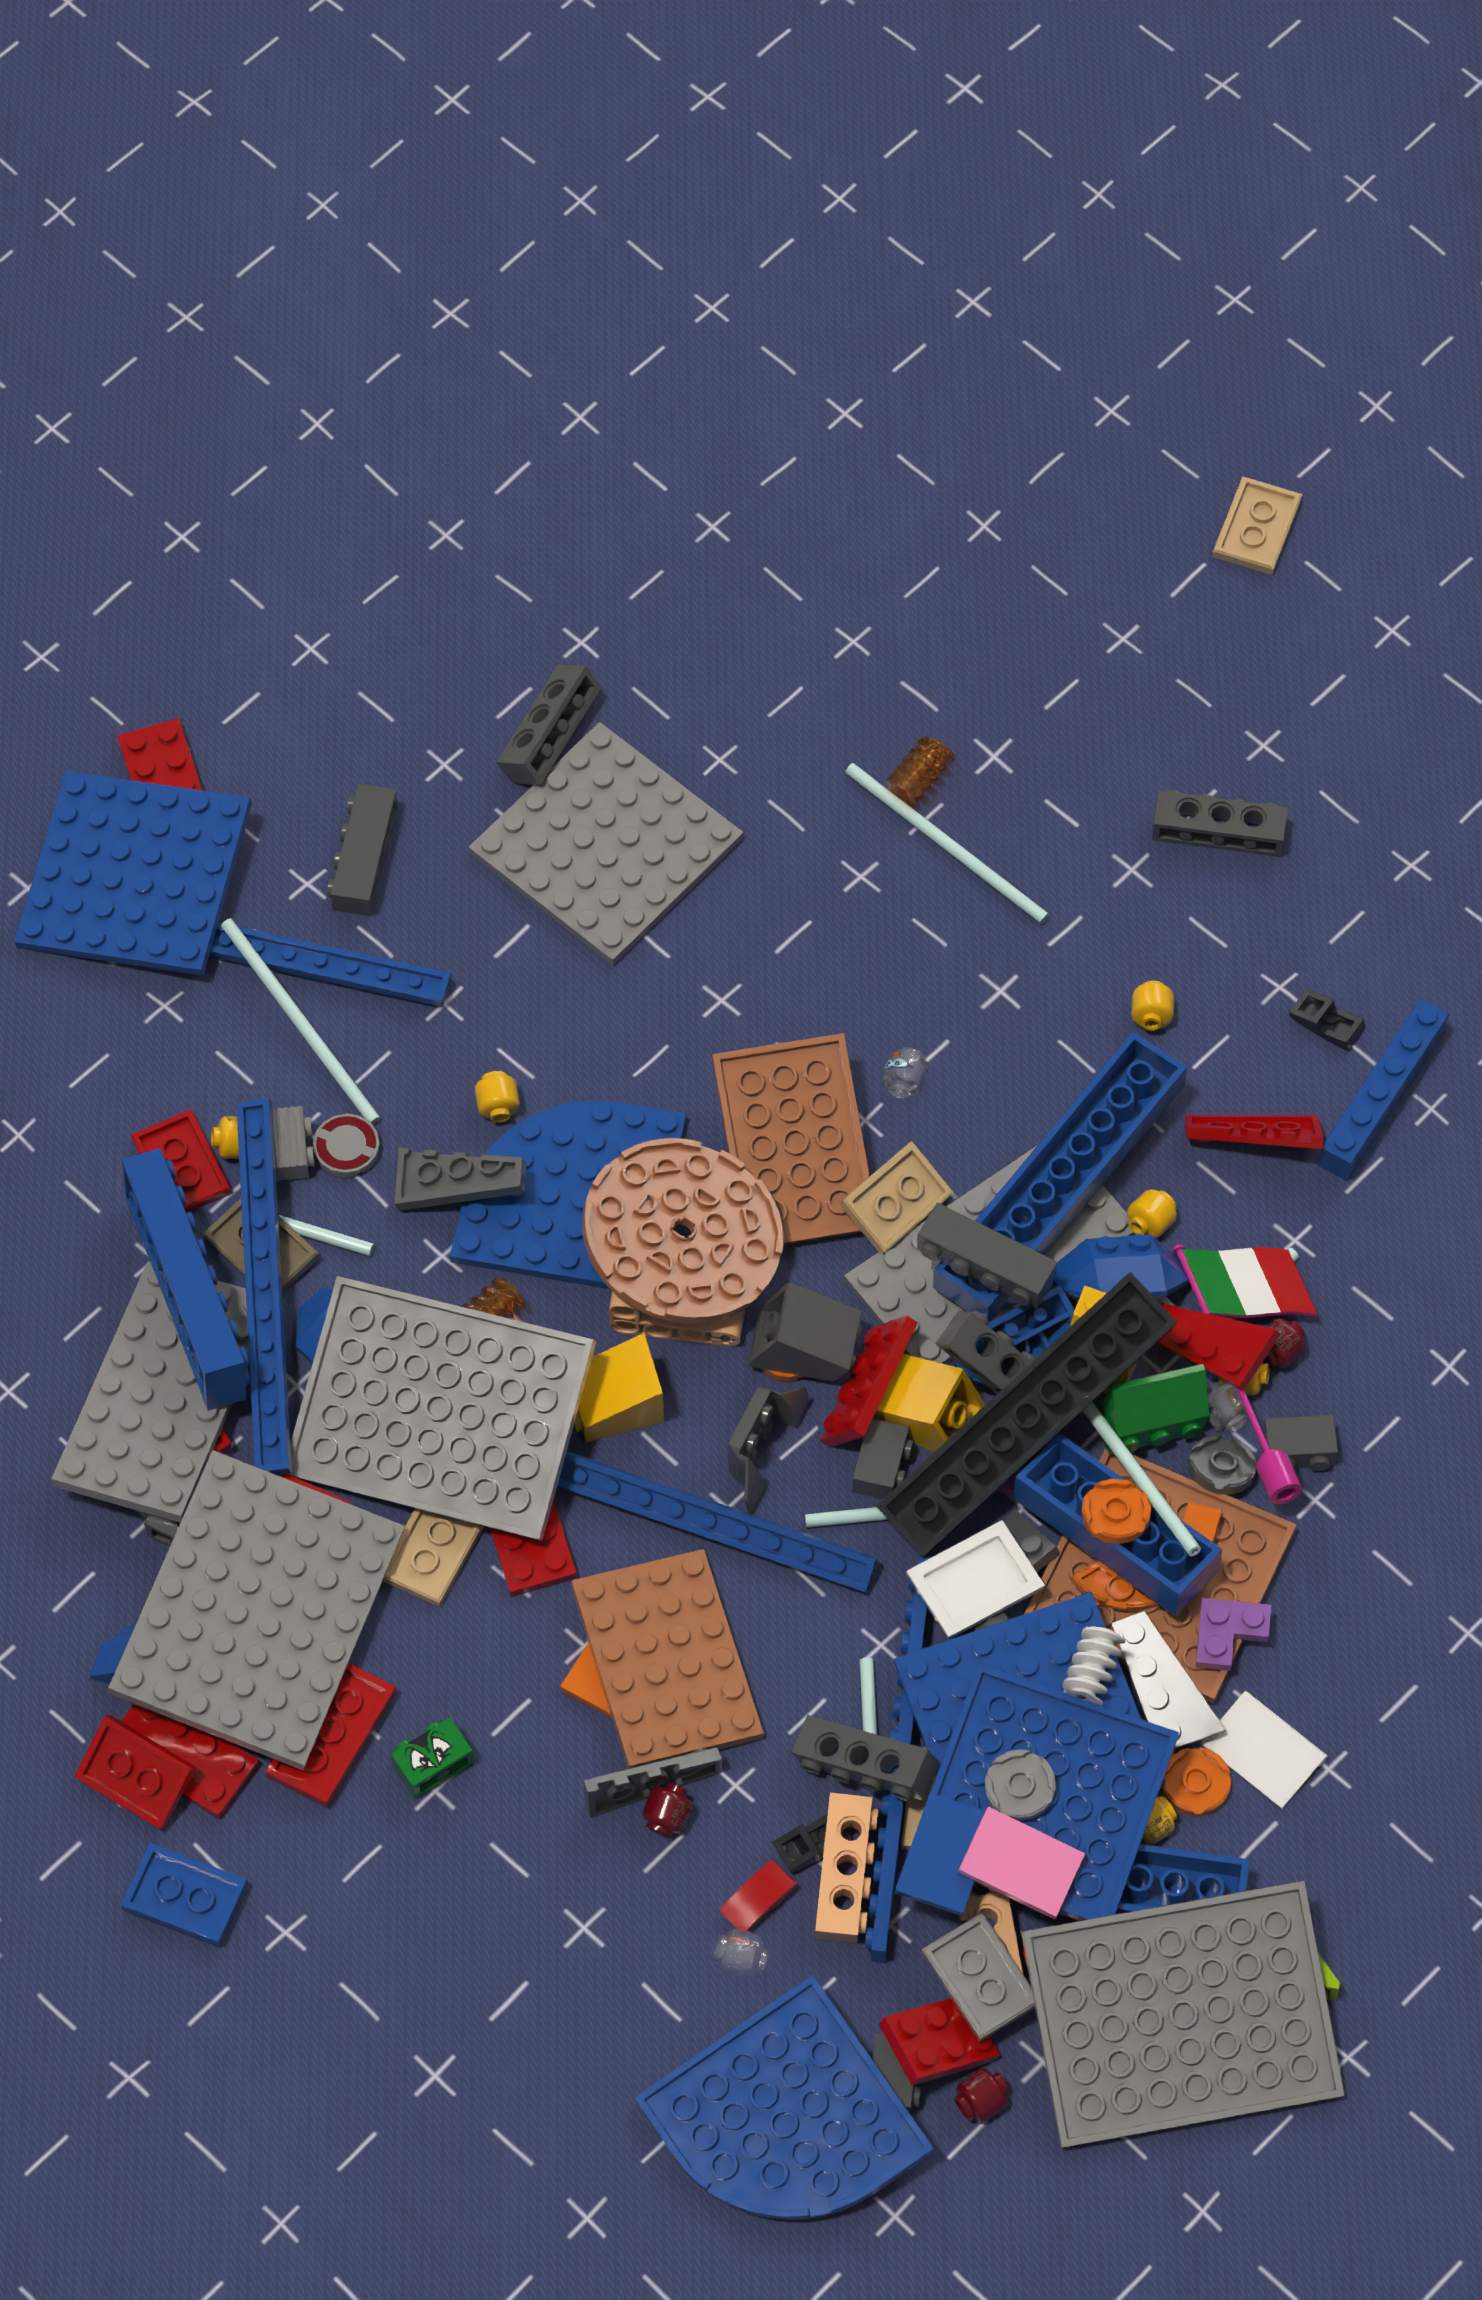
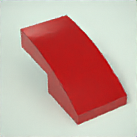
M770 1860L747 1880L725 1902L719 1911L743 1935H748L769 1910H775L798 1884L774 1860Z

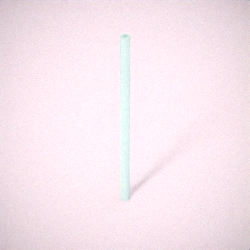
M852 763L848 766L845 772L848 776L1040 924L1047 920L1049 917L1048 912L857 765Z
M231 918L224 921L221 925L223 930L362 1116L371 1122L372 1125L376 1124L380 1120V1116Z
M1092 1402L1083 1411L1086 1417L1140 1490L1146 1493L1151 1505L1188 1555H1197L1201 1547Z

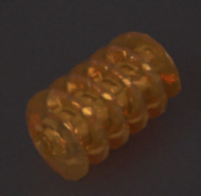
M928 736L921 737L917 741L916 746L909 751V755L902 759V764H899L894 769V773L887 778L888 789L907 805L915 807L917 804L915 798L922 800L926 796L924 790L929 791L933 787L932 781L940 779L939 772H945L948 769L947 763H952L955 760V755L941 741Z
M494 1278L490 1282V1287H483L480 1290V1295L475 1294L470 1298V1304L464 1303L461 1307L504 1317L503 1313L515 1317L517 1314L513 1307L514 1304L522 1309L527 1306L523 1297L512 1283L505 1278Z

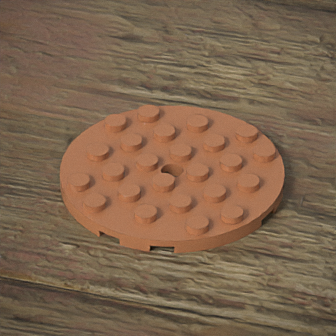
M667 1138L646 1141L624 1150L619 1157L615 1158L608 1165L606 1164L598 1173L592 1183L583 1208L582 1235L584 1245L594 1269L603 1282L630 1306L645 1314L670 1322L699 1324L719 1321L743 1311L754 1303L766 1290L774 1277L783 1250V1226L780 1213L761 1179L756 1180L744 1168L745 1164L735 1156L724 1150L717 1152L701 1146L702 1142ZM676 1225H684L690 1229L691 1235L685 1238V1236L678 1234L673 1229Z

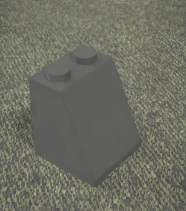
M788 1282L760 1306L748 1365L755 1368L835 1382L843 1374L849 1373L854 1366L856 1355L853 1353L854 1345L862 1330V1325L859 1324L861 1310Z

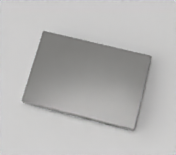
M980 1913L922 1949L921 1953L979 2042L1035 2008L1031 1986L983 1913Z

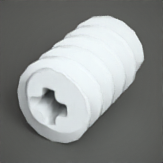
M1092 1626L1082 1630L1081 1637L1083 1640L1077 1643L1076 1649L1078 1652L1073 1654L1072 1657L1074 1665L1068 1668L1067 1675L1069 1678L1063 1681L1062 1687L1069 1695L1102 1706L1103 1701L1095 1695L1096 1693L1107 1694L1108 1689L1100 1684V1681L1110 1682L1112 1680V1675L1104 1670L1105 1668L1116 1669L1117 1663L1109 1657L1110 1655L1121 1656L1122 1651L1114 1646V1643H1125V1639L1110 1629Z

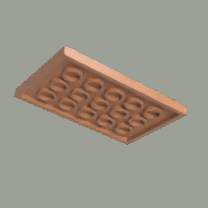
M844 1033L712 1054L728 1152L745 1164L744 1168L756 1180L761 1179L770 1191L781 1217L783 1245L862 1233L839 1204L842 1199L869 1177Z
M704 1549L571 1580L572 1593L628 1769L687 1755L701 1748L711 1749L717 1747L719 1750L763 1739L762 1726Z

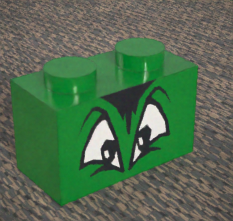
M451 1718L443 1722L436 1721L424 1730V1734L414 1740L406 1739L395 1747L394 1752L391 1753L393 1768L414 1799L474 1764L473 1750Z

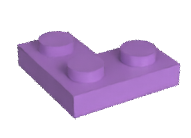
M1202 1598L1196 1668L1231 1671L1234 1639L1268 1642L1271 1605Z

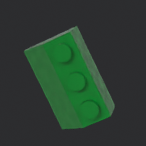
M1203 1364L1110 1385L1099 1411L1130 1453L1136 1451L1139 1447L1148 1445L1161 1446L1170 1440L1181 1437L1184 1439L1194 1438L1202 1432L1210 1416L1205 1368ZM1103 1440L1109 1455L1114 1454L1112 1450L1109 1448V1446L1106 1444V1442Z

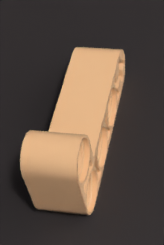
M612 1291L609 1306V1324L611 1329L616 1332L630 1335L645 1334L646 1337L721 1346H736L741 1341L745 1310L731 1317L709 1323H676L645 1314L630 1306Z

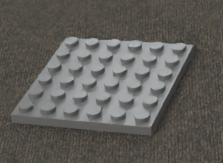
M599 722L550 769L541 785H533L468 848L470 855L605 961L614 966L744 839V832Z

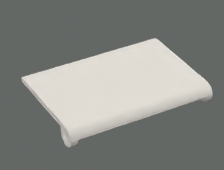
M1247 1691L1238 1698L1221 1718L1220 1722L1226 1732L1204 1739L1201 1742V1745L1220 1755L1231 1769L1281 1809L1284 1808L1317 1767H1320L1328 1757V1755Z

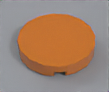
M1113 1478L1100 1481L1083 1497L1081 1517L1084 1526L1092 1536L1103 1542L1114 1544L1132 1542L1140 1537L1149 1526L1151 1514L1149 1498L1143 1490L1141 1492L1135 1487L1134 1483L1128 1480Z
M1200 1747L1199 1749H1181L1172 1755L1164 1777L1165 1786L1162 1787L1163 1795L1175 1810L1184 1815L1200 1817L1212 1814L1221 1808L1229 1797L1231 1787L1229 1767L1220 1755L1210 1749Z

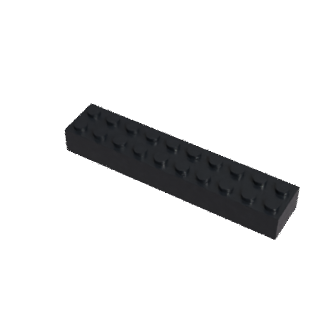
M1129 1272L877 1504L876 1507L922 1557H926L1058 1433L1107 1390L1110 1385L1177 1325V1321L1141 1282Z

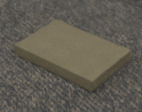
M240 1198L202 1235L212 1247L245 1277L242 1205ZM278 1215L283 1293L320 1258V1255Z

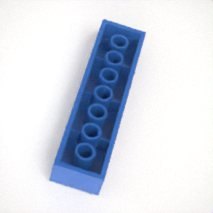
M161 1148L122 1159L126 1201L207 1411L247 1399L246 1385L250 1384V1377L246 1368L249 1366L248 1356L244 1346L238 1347L235 1340L239 1336L234 1320H227L225 1312H228L225 1296L223 1292L217 1293L214 1285H217V1278L212 1265L206 1266L204 1258H207V1253L203 1240L201 1238L196 1240L193 1233L196 1231L194 1217L191 1212L186 1213L183 1205H186V1199L181 1185L175 1187L173 1182L176 1175L172 1161L164 1159Z

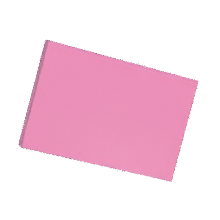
M987 1807L957 1872L1055 1919L1085 1853L991 1807Z

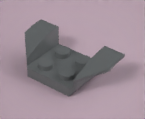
M757 1387L728 1443L729 1473L736 1478L738 1483L745 1486L744 1502L749 1514H753L764 1492L763 1481L754 1466L759 1453V1449L756 1447L761 1438L764 1440L768 1438L774 1423L771 1420L772 1418L797 1429L809 1405V1396L805 1387L781 1393L773 1389Z

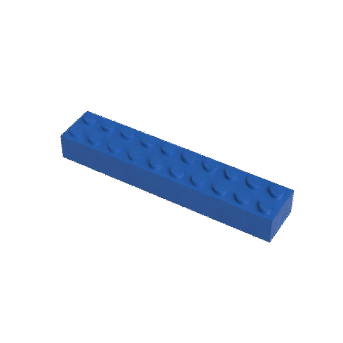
M1132 1031L975 1221L1045 1255L1185 1086L1187 1066ZM940 1262L934 1269V1289L971 1313L975 1310L989 1321L993 1319L1010 1298V1295L1000 1290L993 1291L986 1288L980 1280L970 1275L963 1276L956 1273L950 1265Z

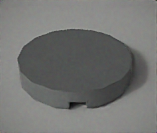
M1220 1435L1202 1438L1194 1444L1188 1459L1189 1473L1194 1481L1204 1489L1217 1494L1231 1495L1248 1488L1256 1474V1457L1251 1449L1234 1438L1231 1441L1222 1439L1223 1436Z

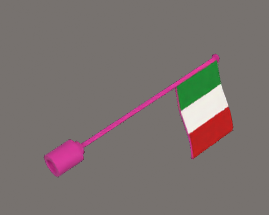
M1177 1244L1173 1247V1254L1178 1255L1203 1313L1236 1318L1286 1314L1313 1317L1318 1315L1289 1250L1256 1247L1211 1251L1186 1249L1182 1244ZM1236 1387L1264 1451L1256 1462L1255 1467L1268 1497L1273 1504L1288 1503L1296 1499L1303 1490L1290 1458L1285 1451L1270 1449L1245 1390L1242 1391Z

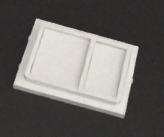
M1003 1520L906 1571L909 1579L917 1589V1593L920 1594L933 1614L935 1621L938 1622L948 1639L961 1634L1045 1588L1043 1581Z

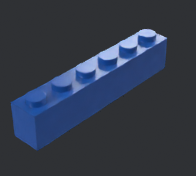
M1422 998L1418 1000L1327 1138L1323 1149H1321L1318 1166L1345 1181L1349 1180L1446 1032L1448 1012Z

